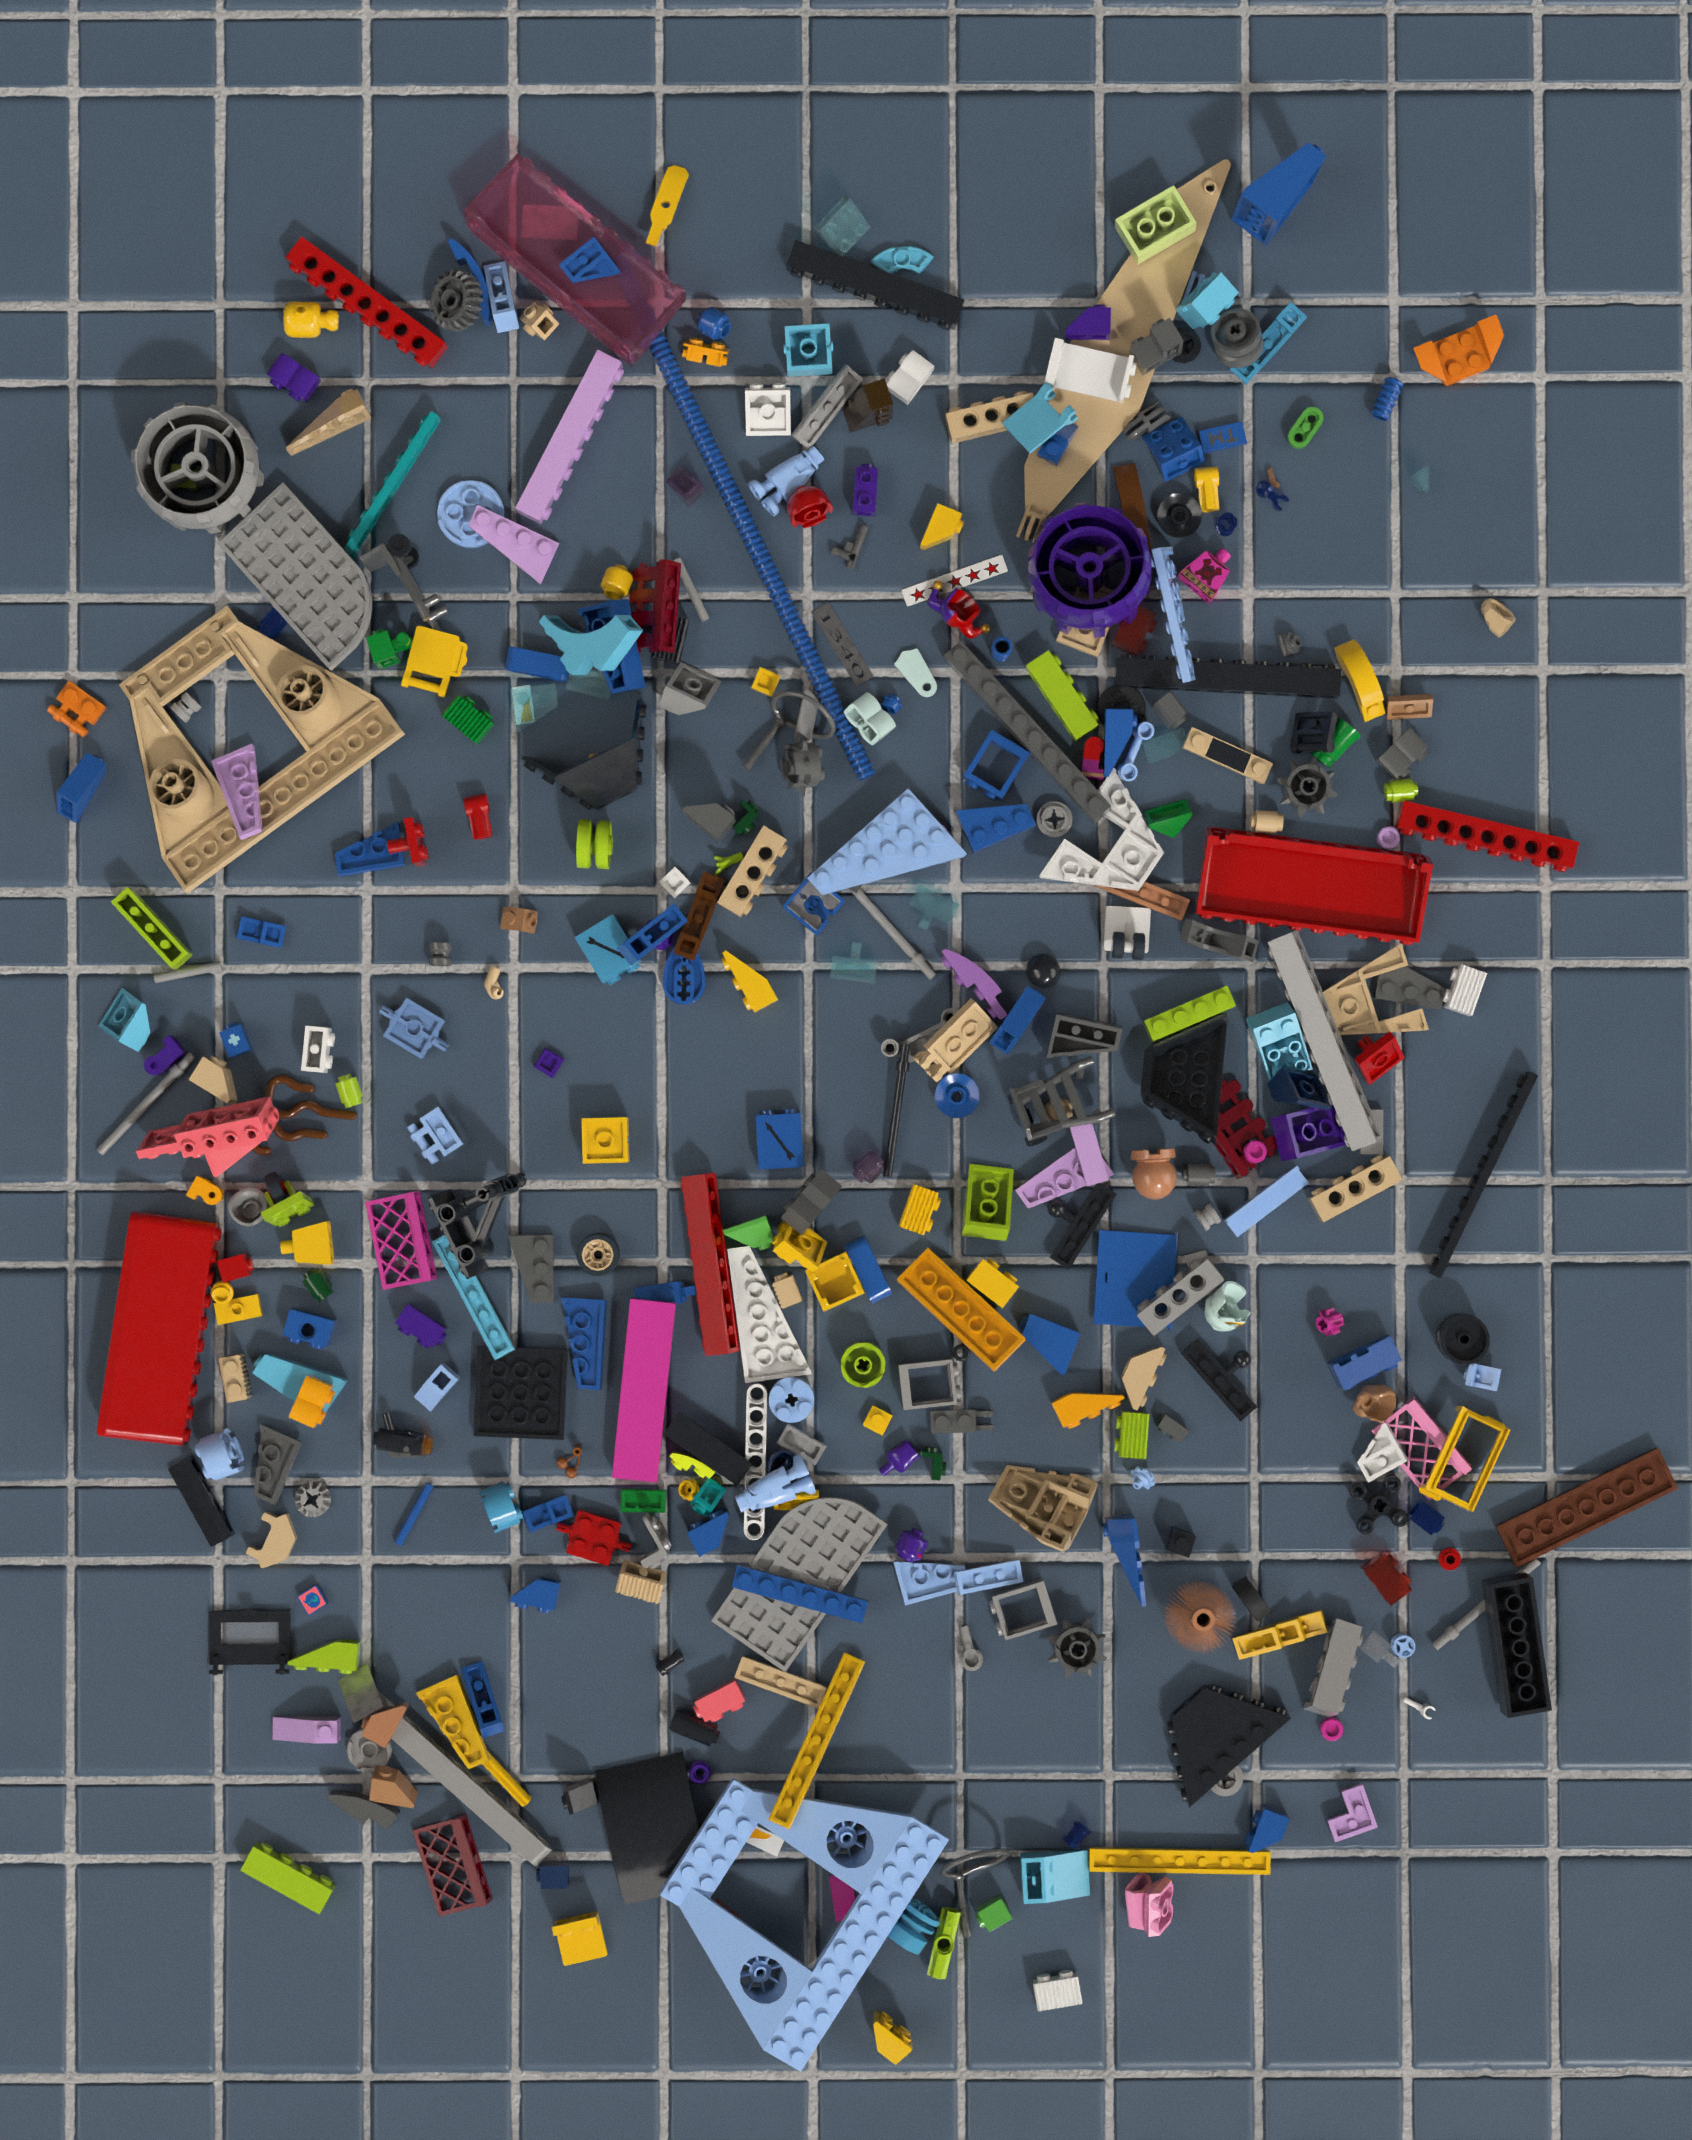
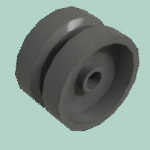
M1245 309L1225 311L1212 324L1211 336L1216 356L1222 364L1230 368H1242L1258 360L1263 352L1264 342L1258 318L1252 312Z

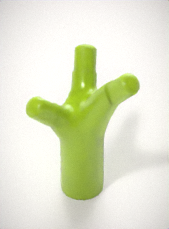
M739 852L728 857L715 855L714 859L719 862H716L718 868L714 875L719 876L728 866L744 859L742 853Z

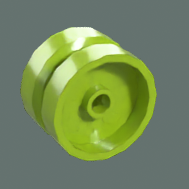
M579 819L576 843L577 868L589 869L592 865L593 855H595L596 867L598 869H609L613 852L611 820H599L596 825V834H594V826L591 819Z

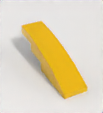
M1322 1609L1252 1630L1232 1639L1238 1658L1241 1660L1282 1649L1283 1646L1305 1641L1306 1638L1327 1633L1329 1630Z

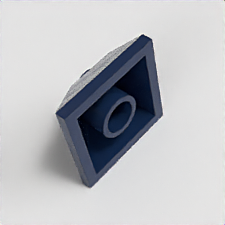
M1282 1067L1267 1083L1271 1097L1276 1102L1330 1110L1332 1108L1316 1074Z

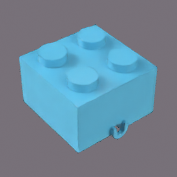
M1213 272L1175 310L1192 329L1204 328L1208 324H1214L1220 318L1219 313L1223 308L1226 310L1235 302L1234 297L1239 292L1222 272L1218 274Z
M830 325L785 326L786 345L783 346L784 354H786L788 377L832 374L831 351H833V342L830 341Z

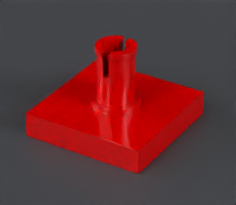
M1390 1031L1375 1043L1369 1036L1363 1037L1366 1041L1365 1043L1362 1039L1358 1042V1047L1363 1052L1354 1060L1368 1085H1371L1404 1059L1400 1046Z

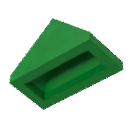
M1186 799L1143 811L1150 829L1172 838L1176 837L1193 816Z

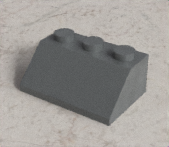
M717 803L686 806L682 809L684 816L719 844L723 842L737 824L734 811L724 803L722 806Z

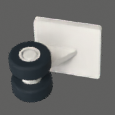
M1121 906L1106 907L1103 949L1111 951L1112 958L1122 959L1124 952L1132 953L1133 960H1143L1144 953H1147L1149 950L1151 909Z

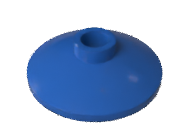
M954 1073L947 1075L938 1083L935 1089L937 1107L943 1114L951 1118L968 1116L976 1109L979 1103L980 1093L977 1084L972 1078L964 1074ZM956 1091L961 1094L959 1100L953 1099L952 1095Z

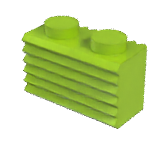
M1121 1411V1416H1116V1429H1119V1438H1115L1114 1451L1118 1452L1119 1457L1146 1459L1149 1413Z

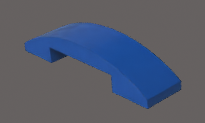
M451 238L448 242L459 266L468 263L473 276L476 277V281L481 283L479 289L484 291L482 293L484 301L480 303V307L483 309L480 311L486 327L491 325L492 309L484 276L470 253Z

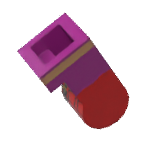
M1090 737L1085 742L1081 773L1088 780L1103 781L1104 770L1098 769L1104 743L1098 737Z

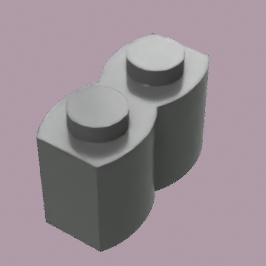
M1172 691L1159 699L1152 707L1167 729L1172 727L1175 730L1187 719L1185 717L1188 713Z
M1409 728L1376 762L1394 780L1398 777L1403 779L1412 770L1409 766L1414 761L1419 763L1427 755L1425 750L1429 746Z

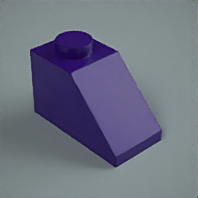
M1103 304L1088 307L1066 328L1065 340H1110L1111 307H1106Z

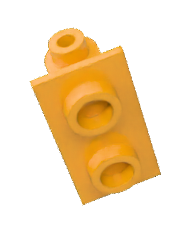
M690 338V340L684 342L683 346H687L688 349H683L682 357H685L686 360L702 363L703 355H707L706 364L719 367L727 365L728 357L724 356V354H728L730 348H725V344L719 342H712V345L705 344L699 338Z

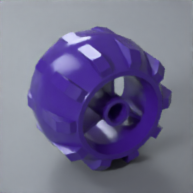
M1086 502L1075 503L1073 508L1065 510L1055 517L1049 516L1042 523V530L1034 540L1033 545L1029 547L1027 573L1033 594V603L1038 612L1045 611L1057 621V630L1068 634L1072 628L1092 630L1093 637L1099 638L1105 637L1106 627L1117 624L1120 621L1130 624L1137 617V608L1145 595L1149 594L1151 585L1152 558L1143 529L1137 528L1131 520L1123 515V510L1115 506L1107 508L1099 505H1086ZM1082 546H1098L1109 550L1101 556L1088 552L1080 557H1076L1068 553ZM1121 561L1125 569V575L1120 585L1111 594L1094 600L1093 593L1099 591L1103 585V571ZM1057 565L1076 573L1077 586L1082 592L1089 594V600L1073 597L1061 588L1054 575Z

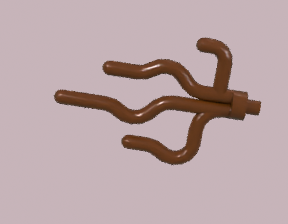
M276 1075L268 1081L265 1097L270 1096L271 1101H273L275 1087L281 1083L299 1092L313 1093L316 1088L313 1084L297 1082L287 1075ZM311 1100L301 1101L289 1110L277 1109L279 1119H290L304 1109H311L320 1116L355 1120L358 1116L355 1111L324 1108L319 1103ZM278 1123L273 1129L274 1134L278 1138L287 1142L296 1141L303 1137L326 1139L328 1137L326 1131L316 1129H299L288 1133ZM259 1144L252 1149L253 1152L259 1155L267 1156L271 1154V1148L260 1146Z

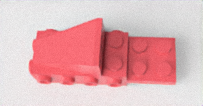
M270 1096L190 1113L185 1116L181 1124L150 1130L137 1148L136 1153L139 1159L146 1157L153 1159L160 1154L168 1153L172 1155L181 1151L183 1158L191 1156L192 1158H198L205 1154L213 1177H218L262 1141L268 1140L279 1121V1113L277 1108H274Z

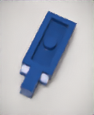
M684 1281L633 1288L636 1299L676 1302V1304L687 1302L686 1296L697 1294L696 1285L684 1287Z

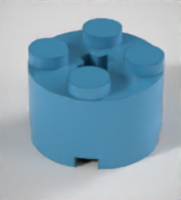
M502 1481L478 1491L480 1497L485 1495L482 1498V1502L492 1526L497 1524L496 1527H493L495 1533L520 1523L523 1515L518 1503L514 1505L511 1499L515 1495L509 1482L505 1484Z

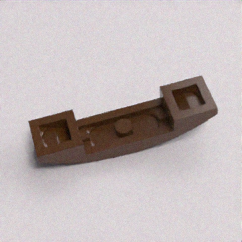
M1132 463L1113 467V473L1123 515L1131 520L1137 528L1143 529L1147 537L1149 551H1151L1145 505L1136 465Z
M703 872L687 916L688 921L684 924L673 954L692 961L695 960L725 879Z

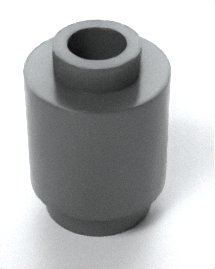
M1187 1163V1168L1182 1169V1180L1187 1182V1186H1209V1184H1214L1215 1166H1210L1209 1163Z

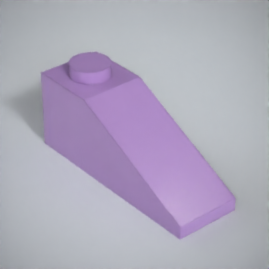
M273 1716V1740L319 1744L338 1743L341 1739V1716Z

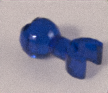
M1267 480L1257 483L1255 488L1257 495L1261 498L1270 499L1273 502V508L1276 511H1281L1282 508L1278 505L1277 500L1281 499L1284 502H1288V497L1276 494L1273 491L1272 484Z

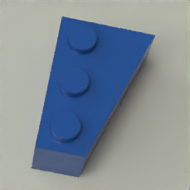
M1027 804L955 811L973 854L1027 831L1036 825Z
M1385 1335L1326 1364L1337 1387L1342 1390H1348L1357 1386V1383L1363 1380L1367 1381L1378 1376L1377 1373L1383 1370L1389 1371L1398 1367L1397 1363L1402 1361L1392 1337Z

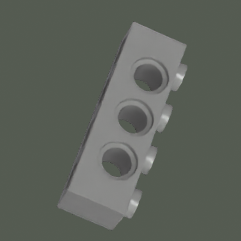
M1207 1256L1203 1259L1201 1257L1195 1259L1190 1264L1191 1268L1185 1273L1181 1271L1172 1278L1174 1282L1169 1286H1161L1155 1292L1156 1296L1150 1301L1145 1299L1137 1306L1136 1315L1153 1336L1224 1281L1222 1274ZM1200 1275L1203 1280L1199 1285H1192L1190 1283L1192 1276ZM1176 1289H1182L1185 1292L1184 1297L1181 1299L1173 1298L1172 1294ZM1159 1303H1164L1167 1305V1310L1164 1313H1157L1155 1306Z

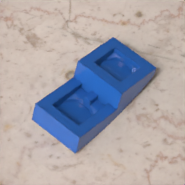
M241 916L236 939L282 948L286 926Z
M566 1495L521 1511L529 1533L574 1516Z

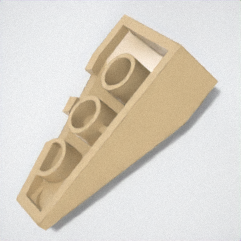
M349 389L343 392L341 397L337 398L286 447L287 452L292 456L371 419L372 417L358 389L354 391Z

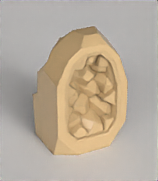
M1488 598L1481 605V613L1485 617L1486 624L1489 626V630L1497 637L1503 636L1516 620L1513 613L1495 599Z

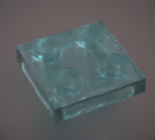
M844 195L814 228L833 253L844 256L869 230L870 225L852 200Z

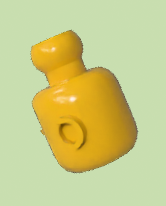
M288 302L284 306L283 312L284 331L287 336L293 338H316L320 335L321 328H326L329 331L338 330L339 315L335 310L321 312V307L317 302Z

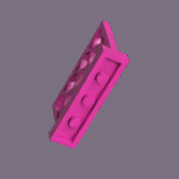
M415 1191L365 1202L382 1289L385 1290L438 1279L421 1192ZM399 1199H404L406 1208L402 1214L392 1208ZM381 1204L386 1208L381 1219L374 1215L372 1205ZM390 1211L399 1217L394 1227L384 1222ZM402 1220L410 1226L407 1236L397 1231ZM381 1224L391 1230L385 1241L378 1236V1229ZM394 1233L404 1239L398 1250L388 1243ZM407 1242L414 1246L415 1252L411 1259L401 1252ZM385 1247L395 1252L390 1263L382 1257ZM398 1256L408 1261L403 1271L393 1266ZM411 1264L418 1268L420 1278L412 1279L405 1274ZM390 1268L400 1275L397 1281L392 1284H388L386 1276Z

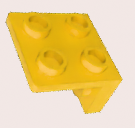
M598 1911L553 1922V1936L557 1935L564 1966L607 1956L608 1952Z

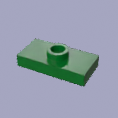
M621 1488L620 1512L666 1513V1489Z

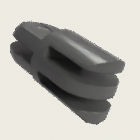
M1158 400L1137 414V419L1123 429L1124 436L1131 433L1126 438L1127 440L1133 441L1145 432L1149 434L1171 418L1169 414H1165L1158 419L1166 411L1163 406L1156 409L1160 405Z

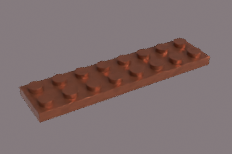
M1656 1447L1495 1527L1514 1566L1517 1568L1677 1490L1678 1487L1659 1448Z

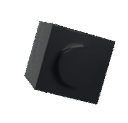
M1172 1526L1165 1548L1168 1551L1189 1558L1197 1536L1194 1533Z

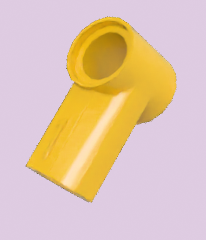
M1218 467L1194 468L1195 487L1198 488V501L1202 512L1219 511Z

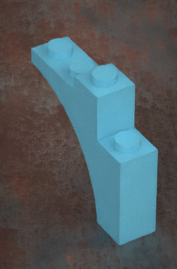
M543 615L539 621L544 627L546 634L552 637L557 643V647L564 652L560 660L565 665L566 670L572 675H587L593 666L600 671H614L643 631L630 615H615L608 624L589 633H584L570 627L558 615Z

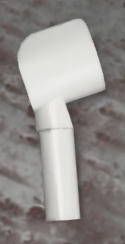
M1407 1697L1403 1700L1404 1703L1419 1710L1420 1714L1426 1719H1432L1425 1714L1428 1708L1436 1711L1428 1703L1420 1704Z

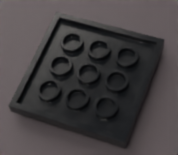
M477 1346L473 1436L564 1440L568 1349L514 1347L515 1350L494 1360L488 1346Z

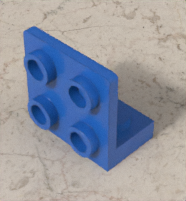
M1179 417L1153 430L1149 434L1143 435L1144 442L1158 461L1161 477L1165 482L1205 463L1202 446L1183 417Z

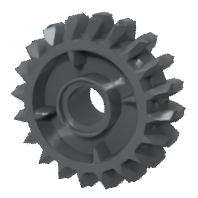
M455 269L444 272V276H438L439 282L433 283L435 289L430 291L432 299L428 301L432 303V306L429 308L433 312L432 318L436 320V324L445 330L455 332L468 330L469 326L474 325V319L479 318L478 311L483 310L480 307V303L484 301L480 297L484 292L479 289L481 283L476 281V277L467 271Z

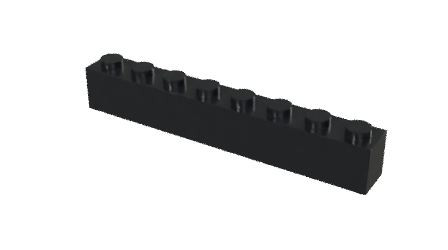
M795 240L787 263V271L793 277L799 279L806 277L811 279V282L816 285L823 286L826 284L832 286V290L838 293L846 291L853 294V297L858 300L865 301L868 299L874 301V304L878 307L887 308L888 306L894 308L898 314L904 316L911 314L917 316L916 319L921 322L929 323L931 321L937 323V326L943 330L956 329L965 299L798 240Z

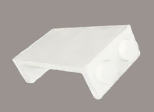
M1055 338L1044 383L1048 382L1054 388L1124 403V399L1130 396L1132 385L1128 384L1130 375H1135L1137 363L1133 362V355L1125 357L1064 343L1063 339Z

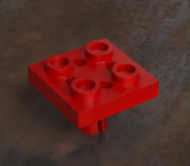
M413 817L404 818L406 837L387 840L389 854L409 850L412 863L417 867L425 866L426 859H429L427 846L422 844L421 838L425 837L423 825Z

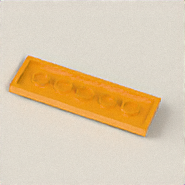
M929 1248L897 1278V1282L993 1372L1026 1340L1022 1334Z

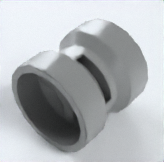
M187 692L181 696L179 702H174L170 706L185 723L191 719V715L194 712H198L202 708Z

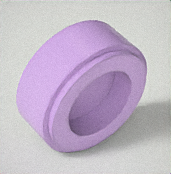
M1391 826L1382 828L1377 834V843L1384 849H1392L1400 841L1398 830Z

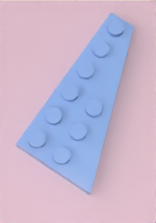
M1173 547L1152 549V567L1156 568L1158 577H1155L1158 590L1162 591L1161 607L1168 617L1166 629L1169 635L1172 634L1173 643L1171 644L1173 656H1177L1179 664L1176 666L1178 678L1182 679L1183 683L1195 680L1192 657L1190 650L1185 648L1189 640L1188 634L1181 625L1185 621L1180 587L1177 582L1174 583L1173 579L1176 578L1177 570L1176 565L1170 560L1169 556L1174 554Z

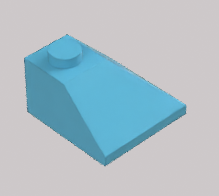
M121 988L98 1026L120 1043L139 1052L150 1034L146 1005L127 990Z

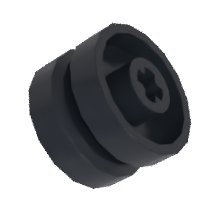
M1453 1314L1446 1317L1438 1325L1435 1333V1343L1439 1352L1446 1359L1459 1364H1472L1479 1361L1487 1353L1490 1345V1334L1486 1325L1480 1319L1467 1314ZM1462 1335L1466 1336L1465 1338H1463L1465 1340L1464 1343H1461L1460 1337Z

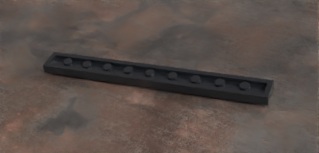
M1526 1072L1525 1075H1520L1516 1083L1518 1089L1515 1095L1512 1094L1506 1104L1509 1108L1506 1114H1502L1498 1120L1497 1127L1499 1129L1496 1135H1492L1488 1141L1487 1147H1489L1486 1156L1482 1155L1477 1167H1479V1171L1476 1176L1473 1175L1468 1183L1467 1187L1470 1189L1467 1196L1463 1195L1458 1204L1460 1210L1457 1216L1451 1218L1448 1225L1450 1231L1447 1237L1443 1236L1438 1248L1441 1250L1438 1256H1434L1429 1264L1431 1269L1429 1274L1437 1278L1442 1277L1537 1080V1074Z

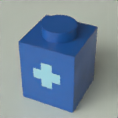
M236 1022L224 1026V1031L219 1032L229 1058H235L254 1050L244 1025H237Z

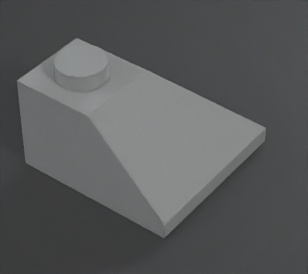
M680 662L665 686L659 706L677 715L705 709L721 681Z

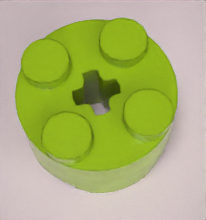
M859 1341L845 1349L841 1357L840 1366L842 1375L848 1383L856 1387L868 1388L881 1380L885 1372L886 1362L879 1347L871 1342ZM860 1359L869 1361L866 1370L863 1368L858 1369L857 1366Z

